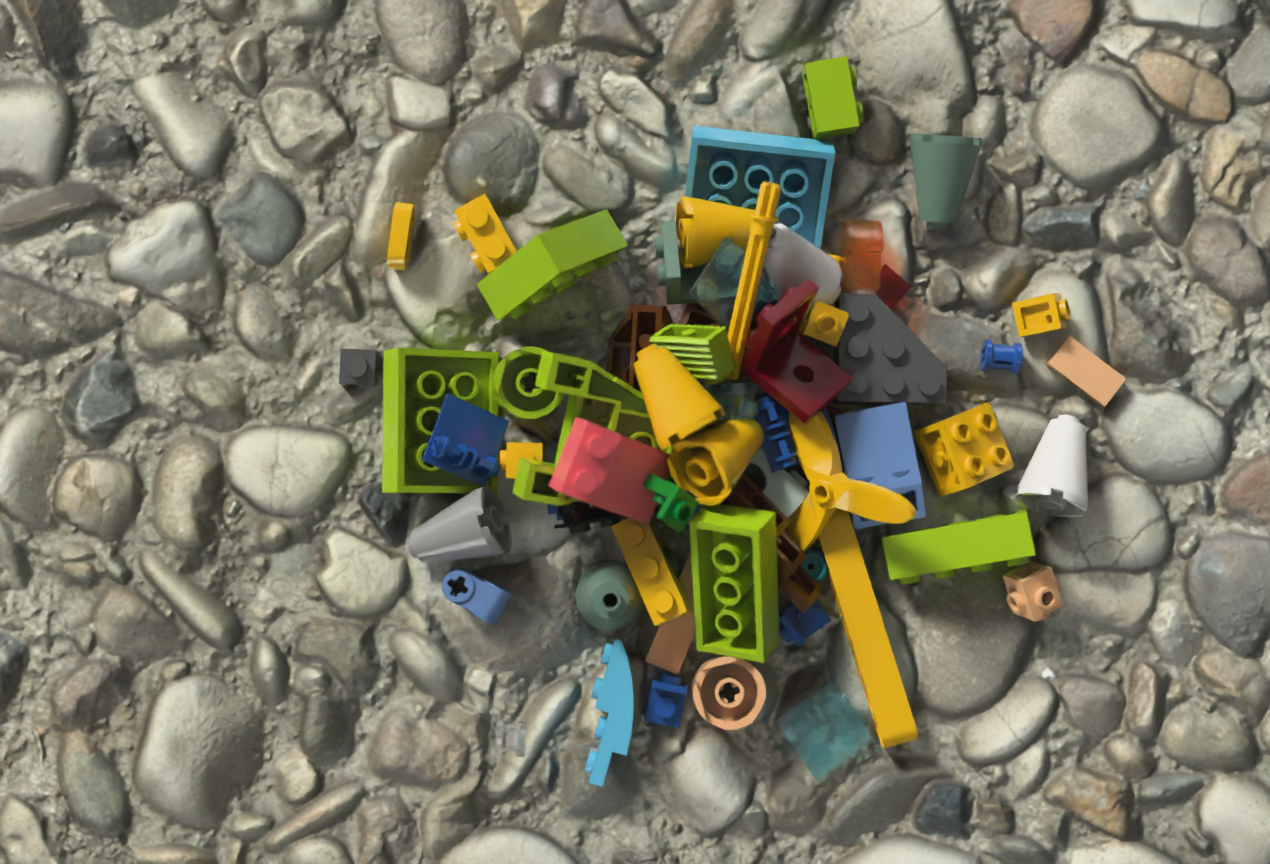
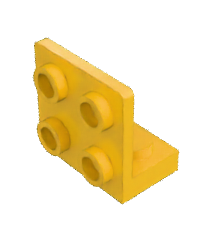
M988 402L913 431L939 497L968 489L1014 468V462L991 405Z

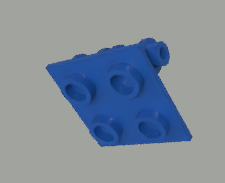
M446 394L422 461L482 487H486L489 477H496L500 472L501 464L497 463L496 457L509 421L455 396Z
M771 395L761 398L759 402L750 404L749 407L753 419L760 424L764 433L762 445L771 472L774 473L800 464L791 435L789 411ZM825 407L822 410V413L830 426L834 439L837 443L838 450L841 451L830 417Z

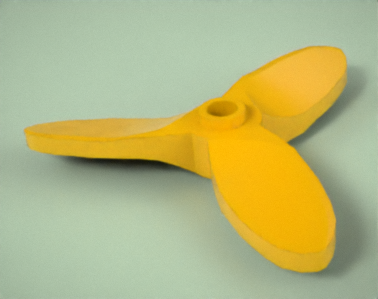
M789 411L793 443L798 455V461L810 481V492L791 517V523L784 532L804 552L814 544L837 508L878 522L895 524L914 519L917 511L906 498L876 484L848 479L842 472L838 446L822 411L806 425Z

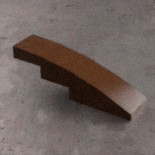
M743 473L727 497L730 506L776 513L778 587L803 613L814 603L823 588L801 567L800 564L807 555L784 532L791 521Z

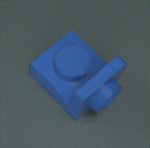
M817 599L803 613L791 603L779 612V633L787 644L793 640L796 645L801 646L805 643L804 640L829 623L831 618Z
M661 673L660 678L652 677L644 721L679 728L685 696L688 691V685L681 683L682 677L667 673Z

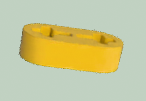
M400 202L395 204L387 254V267L390 269L406 271L408 268L415 224V204Z

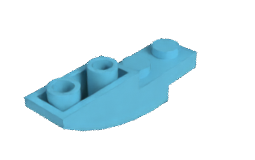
M616 636L613 644L606 643L600 662L607 665L603 679L596 677L590 697L597 700L595 709L608 712L607 717H599L594 737L601 739L597 752L590 750L584 770L591 773L589 783L601 787L604 784L612 752L627 756L634 714V690L630 662L623 639Z

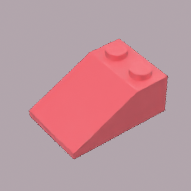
M576 417L549 487L591 505L649 525L657 504L651 500L654 494L642 485L649 473L667 480L670 472L668 456L671 454Z

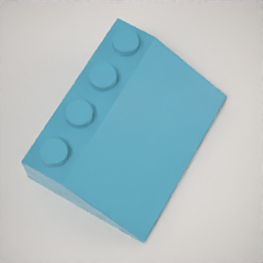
M693 126L685 196L756 210L761 184L763 182L775 183L781 187L775 213V217L779 218V222L774 224L786 225L820 249L835 159L833 141Z

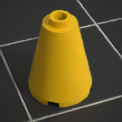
M688 196L679 198L681 202H677L675 221L677 239H679L680 246L683 247V250H678L680 267L682 269H691L746 254L752 218L749 215L750 212H755V210Z
M654 343L636 354L639 360L633 366L657 443L662 451L670 445L673 446L680 439H684L703 429L711 421L718 420L725 415L722 406L666 346L658 349Z
M740 416L680 439L673 445V452L668 456L670 473L677 486L681 487L684 491L689 490L697 497L696 500L700 502L699 504L713 506L721 503L729 496L764 442V433L760 424L751 417Z

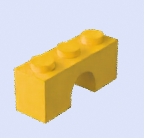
M652 517L649 525L631 518L612 525L613 533L654 626H663L693 612L680 580L676 578L667 562L663 551L664 543Z

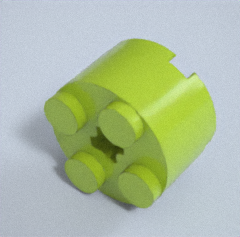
M532 346L519 348L506 355L497 364L492 376V393L499 407L510 416L523 420L541 418L551 413L562 402L565 393L545 390L540 387L533 388L529 393H526L525 386L520 384V379L527 378L528 374L532 375V381L536 383L542 350L545 349Z

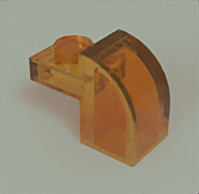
M848 219L842 221L840 236V257L843 258L844 273L842 289L875 291L880 289L881 253L883 252L881 221Z

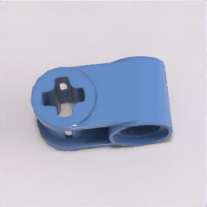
M456 568L450 571L442 582V592L448 600L467 609L471 614L492 625L498 623L513 595L511 591L501 585L463 568ZM461 576L466 579L464 585L468 588V591L461 590L456 594L452 591L454 585L450 583V579L457 580Z

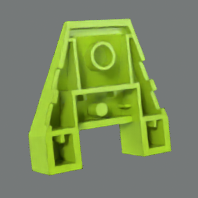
M542 350L535 386L545 390L569 394L555 463L520 457L512 493L523 500L560 506L570 504V502L581 501L549 487L576 417L658 450H661L657 443L641 392L589 360ZM670 445L663 452L672 454L673 446ZM669 472V475H668L667 480H666V481H668V482L671 481V473H670V472Z

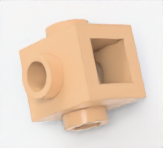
M1030 561V563H1026L1002 575L1008 593L1006 597L1007 603L1014 614L1031 621H1041L1050 617L1051 612L1063 607L1060 597L1061 587L1054 576L1052 567Z

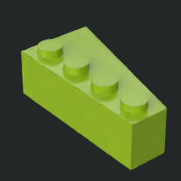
M1028 508L1015 511L1016 514H996L979 518L977 521H959L941 525L942 527L937 528L927 527L885 535L882 537L890 580L899 579L900 585L920 582V575L935 573V578L939 579L957 575L956 569L971 567V572L973 573L993 569L992 563L1007 560L1008 566L1030 563L1029 556L1036 555V548Z

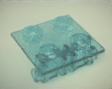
M728 236L725 237L689 291V294L721 327H726L727 334L745 259L743 249L738 247ZM763 271L754 309L759 301L770 303L777 296L776 286L766 279Z
M755 382L701 384L722 406L725 415L718 420H750L752 416H756L758 413V405L756 402H753V394L767 393Z
M834 680L776 720V723L816 781L875 740Z

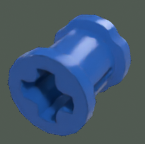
M985 339L980 355L981 371H988L989 368L1010 370L1011 374L1017 375L1022 364V344L1014 343L1013 346L993 344L991 340Z

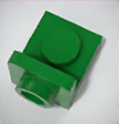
M649 473L642 486L654 494L651 500L661 506L657 518L673 530L681 533L692 518L700 502L681 487Z

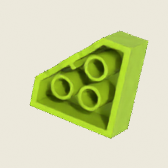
M606 209L536 235L477 283V286L497 321L509 316L516 320L532 311L531 305L544 301L554 292L560 295L576 285L575 280L589 275L597 267L603 270L619 260L617 254L625 249L628 244Z

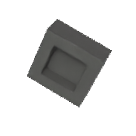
M341 348L339 384L376 386L378 351Z

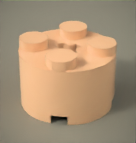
M717 654L705 660L696 670L692 681V696L699 714L707 722L724 730H736L749 725L758 716L766 699V687L760 672L749 660ZM730 682L732 687L738 686V690L733 691V698L727 699L724 694L719 695V691L724 689L723 684Z

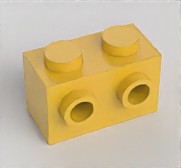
M486 194L454 210L458 221L454 222L453 225L463 242L468 239L471 241L476 251L471 253L470 256L480 273L487 270L488 274H490L517 252Z

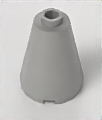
M489 486L479 487L411 531V538L408 539V548L414 558H418L422 563L502 556L510 552L512 545L509 524L502 526L500 515L504 514L505 511L498 496Z

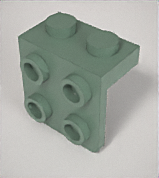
M676 221L661 222V237H655L656 258H662L663 264L657 265L658 286H665L666 305L735 300L738 290L734 257L691 269H682L680 267L678 250H683V247L677 242Z

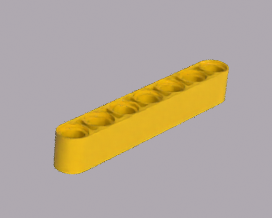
M837 508L816 540L819 550L824 554L827 562L826 566L829 569L828 579L883 749L918 739V732L849 512Z

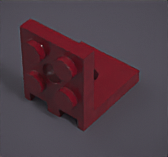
M810 279L804 281L797 288L794 286L789 287L775 306L769 304L759 313L756 318L758 327L746 342L749 348L740 367L744 374L805 425L845 391L853 380L852 376L799 334L819 290V287ZM794 374H802L806 376L810 382H800L795 378Z

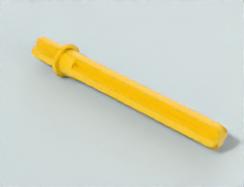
M763 182L761 184L755 212H750L749 215L752 218L750 237L728 331L729 343L735 364V369L724 376L725 379L737 380L739 377L769 240L772 236L774 223L779 222V218L775 217L781 187L775 183Z

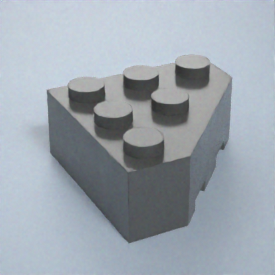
M839 294L835 300V308L848 312L849 317L837 346H834V362L852 376L853 380L850 386L833 400V404L891 405L905 402L906 405L922 406L946 404L947 367L876 294Z

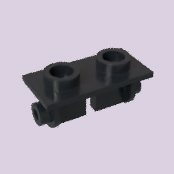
M584 501L570 502V504L557 506V513L560 517H563L564 523L554 525V528H569L570 534L590 531L591 523L599 522L600 527H608L619 523L620 517L624 516L594 505L590 507V504Z

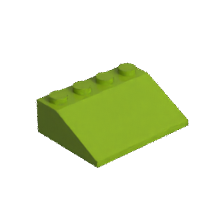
M402 347L383 351L382 493H470L482 487L426 463L422 459L446 394L455 396L498 416V404L494 399L491 383L493 372L498 364L499 352ZM498 475L496 477L490 476L486 487H491L495 493H498Z

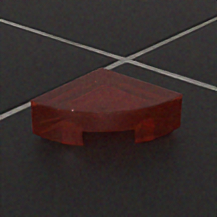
M884 264L876 278L875 294L892 310L912 286Z

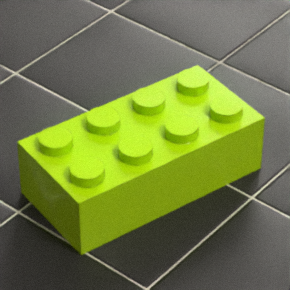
M723 504L704 505L689 521L697 651L764 663L780 642L776 513Z

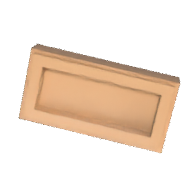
M1071 336L1065 338L1046 363L1049 368L1100 407H1105L1126 380L1125 377Z

